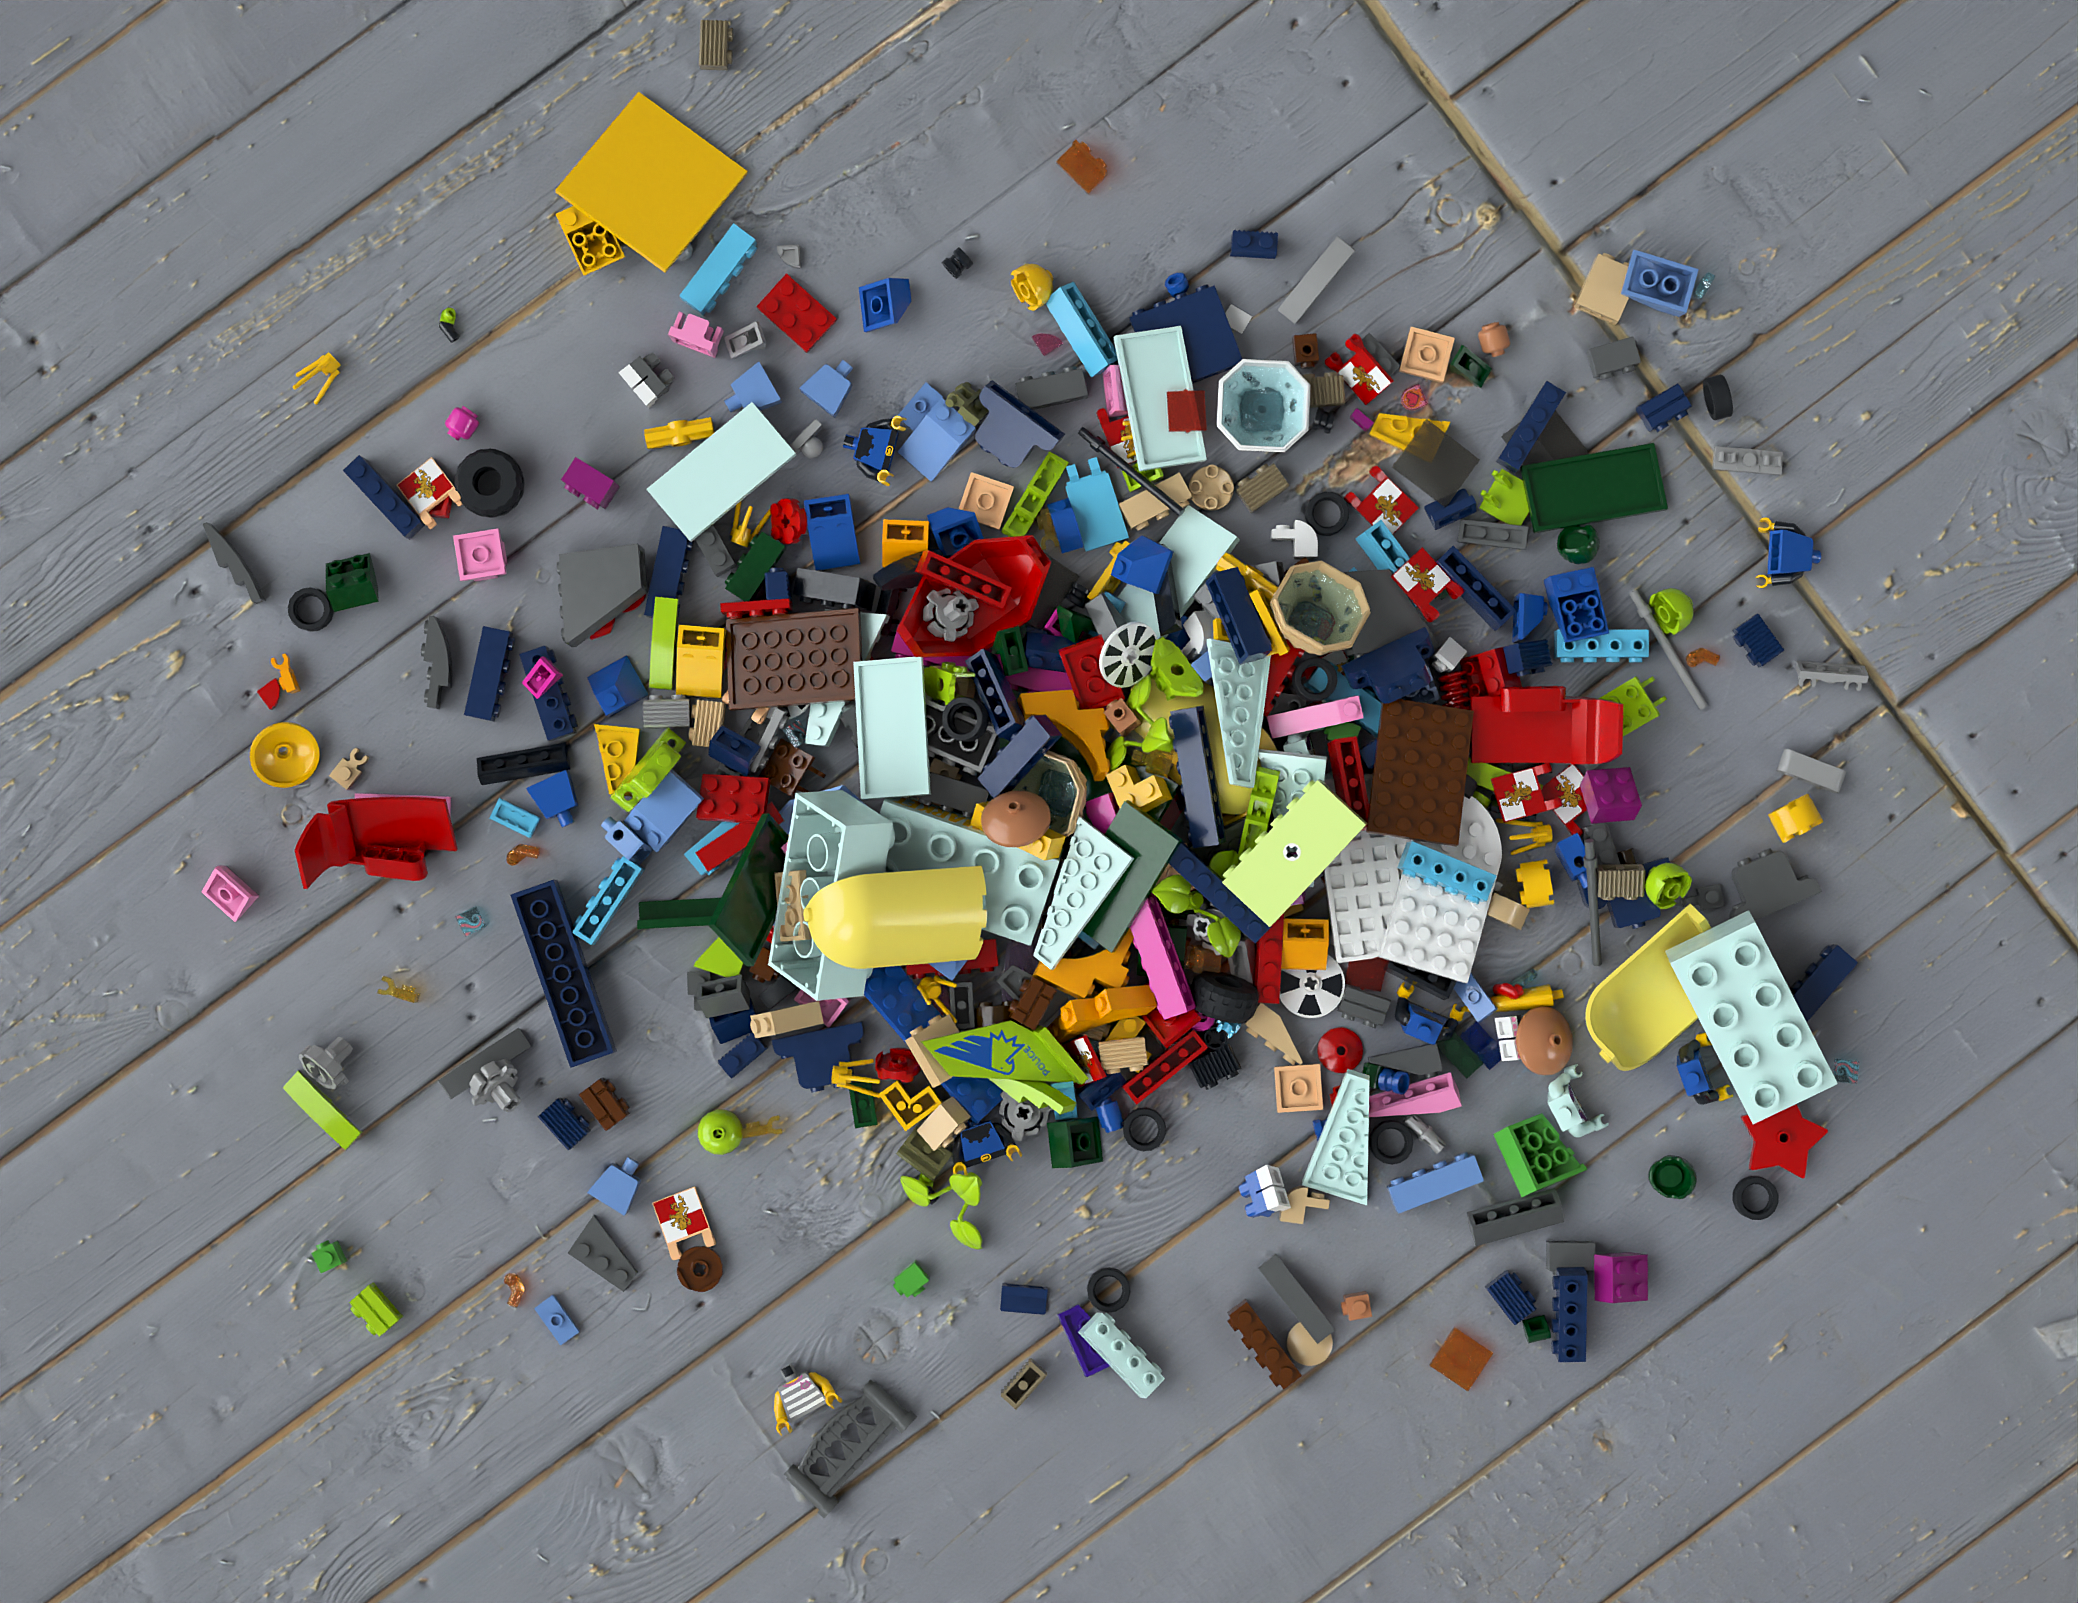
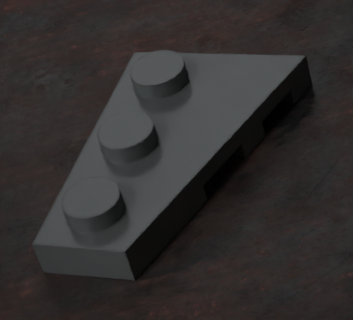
M1011 965L995 981L1013 1000H1018L1022 993L1019 991L1021 984L1025 978L1029 980L1033 975ZM1056 989L1057 991L1038 1025L1047 1028L1061 1014L1060 1008L1076 998Z
M593 1215L568 1254L624 1292L638 1272L612 1240L610 1234L600 1224L597 1217Z

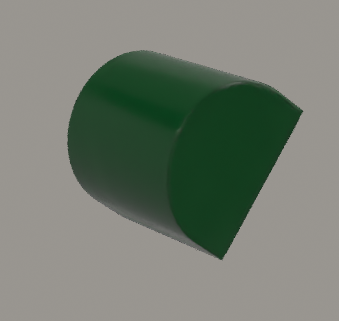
M1364 1063L1362 1073L1370 1076L1369 1087L1380 1089L1378 1078L1384 1066Z
M1545 1315L1522 1320L1528 1344L1551 1338V1332Z

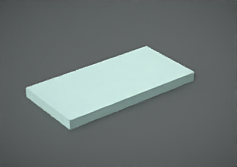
M1181 326L1114 336L1139 471L1207 460Z
M751 402L649 486L647 491L688 540L692 542L794 458L796 453Z
M1189 505L1159 542V544H1165L1167 548L1174 551L1171 564L1180 618L1195 600L1193 596L1210 576L1217 571L1216 567L1219 559L1225 553H1231L1240 541L1237 536ZM1127 584L1118 596V598L1126 602L1120 613L1127 623L1141 622L1148 625L1154 630L1157 639L1161 637L1166 638L1168 634L1160 636L1153 593Z
M923 657L853 662L861 799L870 800L931 795Z

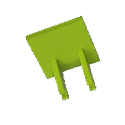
M1501 469L1499 473L1494 470L1491 475L1494 476L1495 480L1489 491L1482 490L1480 493L1483 496V501L1479 509L1505 524L1521 526L1529 513L1523 480L1504 469Z
M1635 676L1598 698L1624 704L1623 736L1660 716L1656 706L1667 700L1666 696L1664 695L1652 703L1644 690L1645 686L1655 680L1653 676L1642 683Z

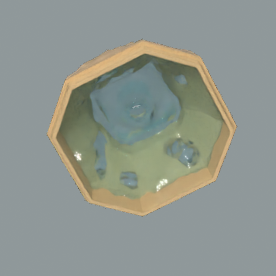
M1322 560L1291 566L1270 603L1275 623L1279 626L1283 638L1287 639L1294 648H1301L1310 654H1317L1319 656L1351 648L1371 613L1361 583Z
M1048 750L1012 790L1029 791L1043 798L1048 804L1051 814L1049 829L1066 837L1075 832L1078 816L1084 817L1083 809L1086 804L1087 779L1075 761L1066 756Z

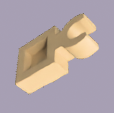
M358 748L351 751L349 761L342 758L329 775L346 790H349L362 774V771L358 769L359 765H364L369 760L367 755L362 760H357L356 755L360 751Z

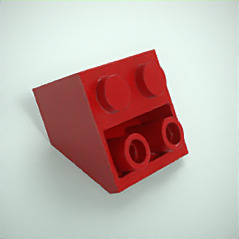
M1503 647L1460 660L1462 671L1467 672L1463 675L1468 680L1466 685L1469 689L1470 700L1471 696H1501V687H1522L1517 673H1508Z

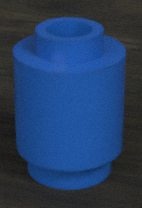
M1111 1097L1107 1098L1095 1108L1101 1127L1105 1129L1106 1133L1123 1128L1122 1122L1124 1120L1117 1100L1112 1101Z

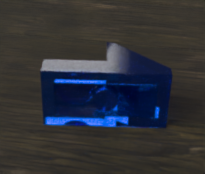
M1477 1021L1459 1035L1488 1070L1502 1060L1498 1043L1489 1036Z

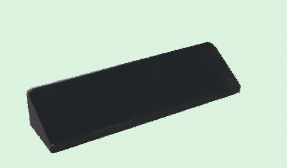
M1170 561L1159 594L1153 593L1160 636L1183 630Z
M566 742L476 758L477 774L481 785L570 770Z

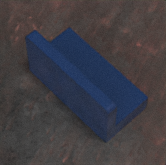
M1464 488L1424 506V510L1435 530L1477 512L1474 497L1472 495L1469 496Z
M721 725L710 740L708 755L744 776H748L751 763L759 754L761 746Z
M751 997L750 1009L709 1018L711 1028L720 1044L752 1032L750 1016L756 1015V1011Z
M1104 1070L1107 1077L1084 1085L1077 1091L1078 1096L1093 1111L1127 1082L1121 1073L1107 1074L1106 1070Z
M1002 1283L1000 1310L1044 1315L1046 1313L1048 1287Z

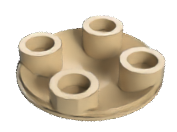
M1208 465L1200 468L1193 474L1189 482V491L1192 495V501L1198 507L1214 511L1223 508L1229 503L1234 493V484L1227 471L1215 465Z
M1300 1322L1289 1331L1287 1337V1348L1291 1357L1296 1362L1306 1366L1318 1365L1325 1361L1330 1355L1333 1346L1331 1334L1317 1344Z

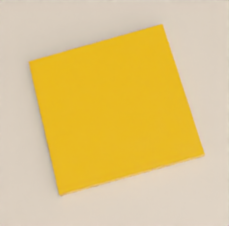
M638 92L555 189V193L666 273L745 178L748 171Z

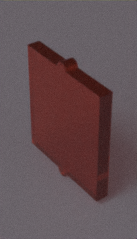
M1184 389L1183 391L1166 392L1169 432L1185 431L1188 434L1190 431L1207 430L1204 390L1188 391Z
M1376 957L1348 962L1345 984L1360 987L1361 990L1370 989L1381 992L1385 975L1383 968L1387 960Z

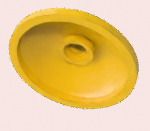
M281 722L266 727L255 737L250 748V763L254 773L266 784L280 788L293 787L306 781L316 770L320 757L318 743L313 734L305 727L291 722ZM281 747L287 748L284 752H280L279 749Z

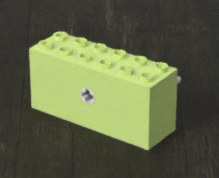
M1320 779L1316 782L1311 780L1302 790L1305 794L1300 799L1295 797L1286 807L1289 811L1284 816L1279 814L1270 824L1273 827L1270 832L1263 831L1254 841L1257 843L1256 847L1253 850L1248 848L1239 857L1242 862L1237 867L1235 865L1231 866L1223 874L1226 879L1222 883L1269 927L1280 918L1368 824ZM1294 846H1296L1298 848V850L1296 851L1298 856H1290L1289 853L1291 850L1289 849V847L1293 848Z

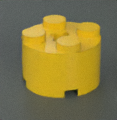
M1805 794L1768 814L1782 843L1789 841L1798 834H1804L1811 830V828L1824 822L1809 794Z
M1547 859L1519 863L1520 868L1515 869L1517 882H1522L1523 891H1519L1521 905L1526 904L1527 909L1554 904V900H1549V895H1553L1549 869H1544L1543 865L1548 864Z

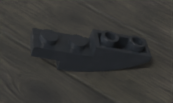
M940 549L929 550L947 559L952 556H944ZM923 551L903 557L887 565L873 575V580L881 590L885 591L917 587L922 576H924L915 572Z

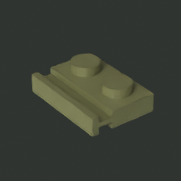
M916 1126L896 1154L933 1181L952 1156V1153L946 1148L944 1149L943 1146L934 1151L917 1132L918 1127Z

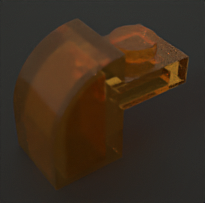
M1186 945L1184 968L1193 969V972L1202 973V971L1220 973L1222 955H1216L1214 950L1203 948L1202 945Z

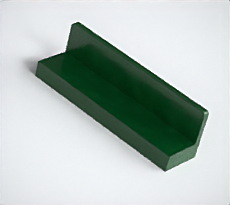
M721 898L639 902L637 929L708 926Z

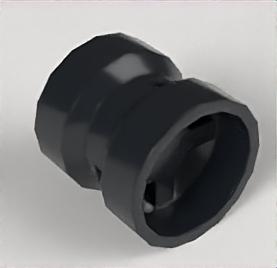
M958 247L953 251V255L950 258L942 261V264L957 279L962 275L964 269H969L973 265V262Z
M1213 1025L1204 1031L1203 1041L1209 1048L1217 1050L1225 1045L1227 1036L1224 1030L1218 1032V1026Z

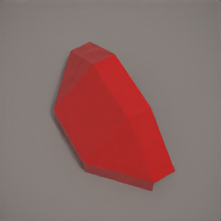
M1033 535L974 540L948 558L1012 587L1003 609L995 608L976 599L979 607L973 611V625L967 628L965 635L955 639L954 642L946 641L944 637H935L927 630V626L935 621L936 608L933 607V619L928 622L923 620V609L929 603L926 597L932 590L939 592L948 588L951 590L950 594L957 590L922 576L896 630L915 657L973 656L981 649L987 650L993 646L997 631L1015 626L1020 627L1031 619L1051 565V560L1043 552ZM962 593L968 600L975 599L971 596Z

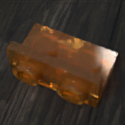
M1075 139L1072 142V146L1056 161V164L1089 195L1107 177V165L1099 157L1095 159L1090 154L1091 149L1083 141L1079 143Z

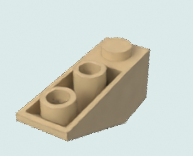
M1258 1003L1254 1016L1244 1023L1248 1027L1246 1031L1256 1039L1259 1035L1267 1040L1264 1044L1274 1052L1277 1049L1285 1053L1282 1058L1292 1065L1296 1062L1301 1065L1303 1062L1281 1017L1263 1003Z

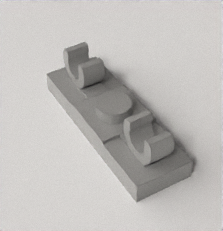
M1715 446L1712 470L1780 476L1782 475L1783 452Z
M1796 661L1795 666L1799 686H1803L1805 679H1811V687H1815L1816 679L1831 684L1843 682L1845 690H1848L1850 683L1855 682L1856 690L1860 691L1862 683H1867L1869 677L1865 666Z

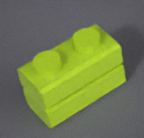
M374 1282L369 1284L349 1302L352 1305L350 1309L353 1314L358 1318L362 1317L368 1323L365 1325L372 1335L377 1334L379 1337L403 1317Z

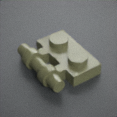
M969 382L959 384L955 391H952L947 396L945 401L948 407L958 406L960 408L958 413L973 426H976L989 413V410L982 405L979 399L982 390L979 389L975 392Z

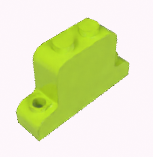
M669 727L666 728L609 798L626 812L631 811L641 798H647L678 762L681 758L679 752L686 742ZM670 739L675 741L673 748L668 745ZM626 792H630L632 794V798L630 800H626L624 798V794Z

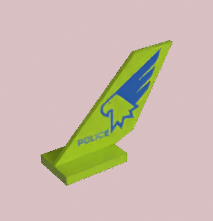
M1010 1020L921 1041L949 1076L1049 1082L1073 1081V1083L1083 1084L1089 1079L1044 1026L1038 1025L1034 1031Z

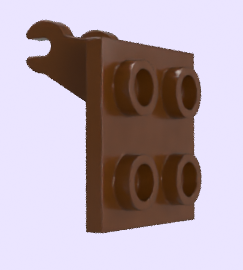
M781 738L759 777L769 778L771 780L770 785L793 797L796 790L810 792L798 785L807 769L822 778H825L826 774L811 766L815 757Z

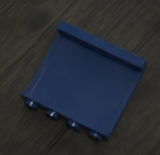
M1208 284L1195 289L1196 292L1188 295L1187 292L1174 297V301L1166 303V300L1153 305V309L1147 311L1144 308L1132 313V317H1129V323L1132 325L1134 333L1181 326L1192 384L1231 370L1242 360L1215 285L1211 287Z

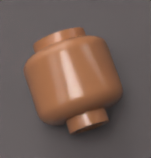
M1499 322L1482 326V330L1478 333V338L1483 353H1491L1492 357L1505 354L1504 349L1510 346L1506 326L1499 325Z

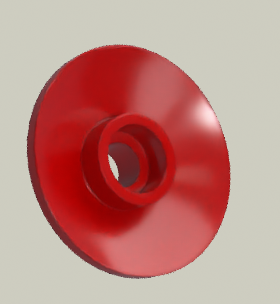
M1338 1027L1330 1029L1323 1034L1318 1043L1317 1053L1320 1062L1325 1068L1335 1073H1345L1347 1069L1353 1070L1360 1063L1363 1055V1046L1356 1033L1350 1029ZM1340 1046L1345 1048L1343 1055L1337 1053V1048Z

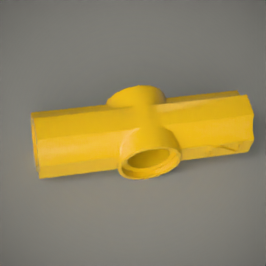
M711 417L693 421L678 420L670 422L666 426L644 429L647 449L670 445L672 447L691 444L692 441L707 439L715 433Z
M1225 553L1219 559L1216 569L1223 571L1238 567L1245 579L1248 593L1260 587L1268 605L1271 607V599L1278 586L1264 578V574L1256 568L1244 564L1230 553Z

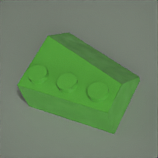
M1542 1113L1510 1125L1493 1134L1521 1197L1588 1170L1583 1163L1580 1164L1573 1156L1575 1153L1570 1147L1567 1148L1559 1139V1133Z

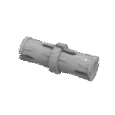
M1416 1114L1408 1115L1403 1121L1404 1124L1414 1131L1420 1141L1423 1140L1436 1154L1446 1146V1142L1436 1135L1432 1130L1433 1128L1430 1125L1427 1126Z

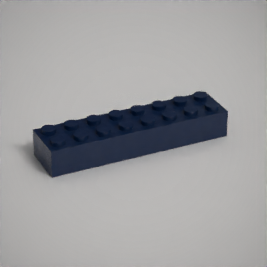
M553 879L511 894L512 902L570 1068L617 1052L578 937L572 933L574 926L558 880Z

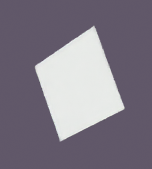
M1232 304L1225 313L1230 327L1241 334L1252 316Z

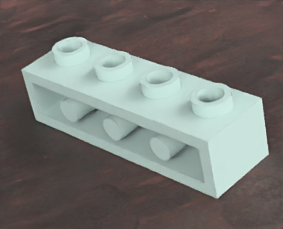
M1096 1313L1078 1333L1140 1398H1147L1165 1379L1160 1374L1162 1372L1161 1368L1154 1362L1150 1363L1145 1358L1147 1354L1139 1346L1135 1347L1129 1341L1131 1337L1123 1329L1120 1331L1114 1325L1115 1320L1108 1313Z

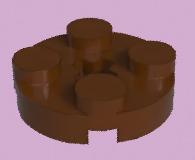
M691 1247L681 1255L678 1262V1279L689 1290L698 1292L709 1291L718 1284L723 1275L722 1260L719 1254L710 1247ZM696 1263L706 1266L704 1275H701L700 1272H694Z

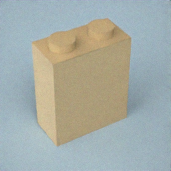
M1607 253L1598 254L1593 261L1574 308L1616 325L1629 297L1621 294L1629 263H1619L1615 261V257Z
M819 1001L750 1016V1026L755 1038L776 1035L824 1023Z
M940 1014L928 1021L930 1024L924 1029L922 1025L910 1032L911 1037L905 1040L933 1088L953 1076H949L921 1041L959 1033L949 1014L941 1018Z

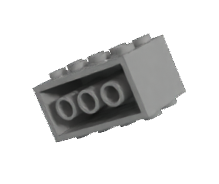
M925 694L929 757L934 759L935 755L943 758L942 762L953 767L956 764L964 767V772L976 776L977 773L982 774V769L987 764L998 738L992 722L988 723L985 733L979 739L974 741L956 740L947 734L942 724V715L947 705L944 702L941 705L934 703L933 698ZM963 711L962 714L956 712L954 716L956 729L962 733L972 731L977 723V720H975L976 716L966 711Z

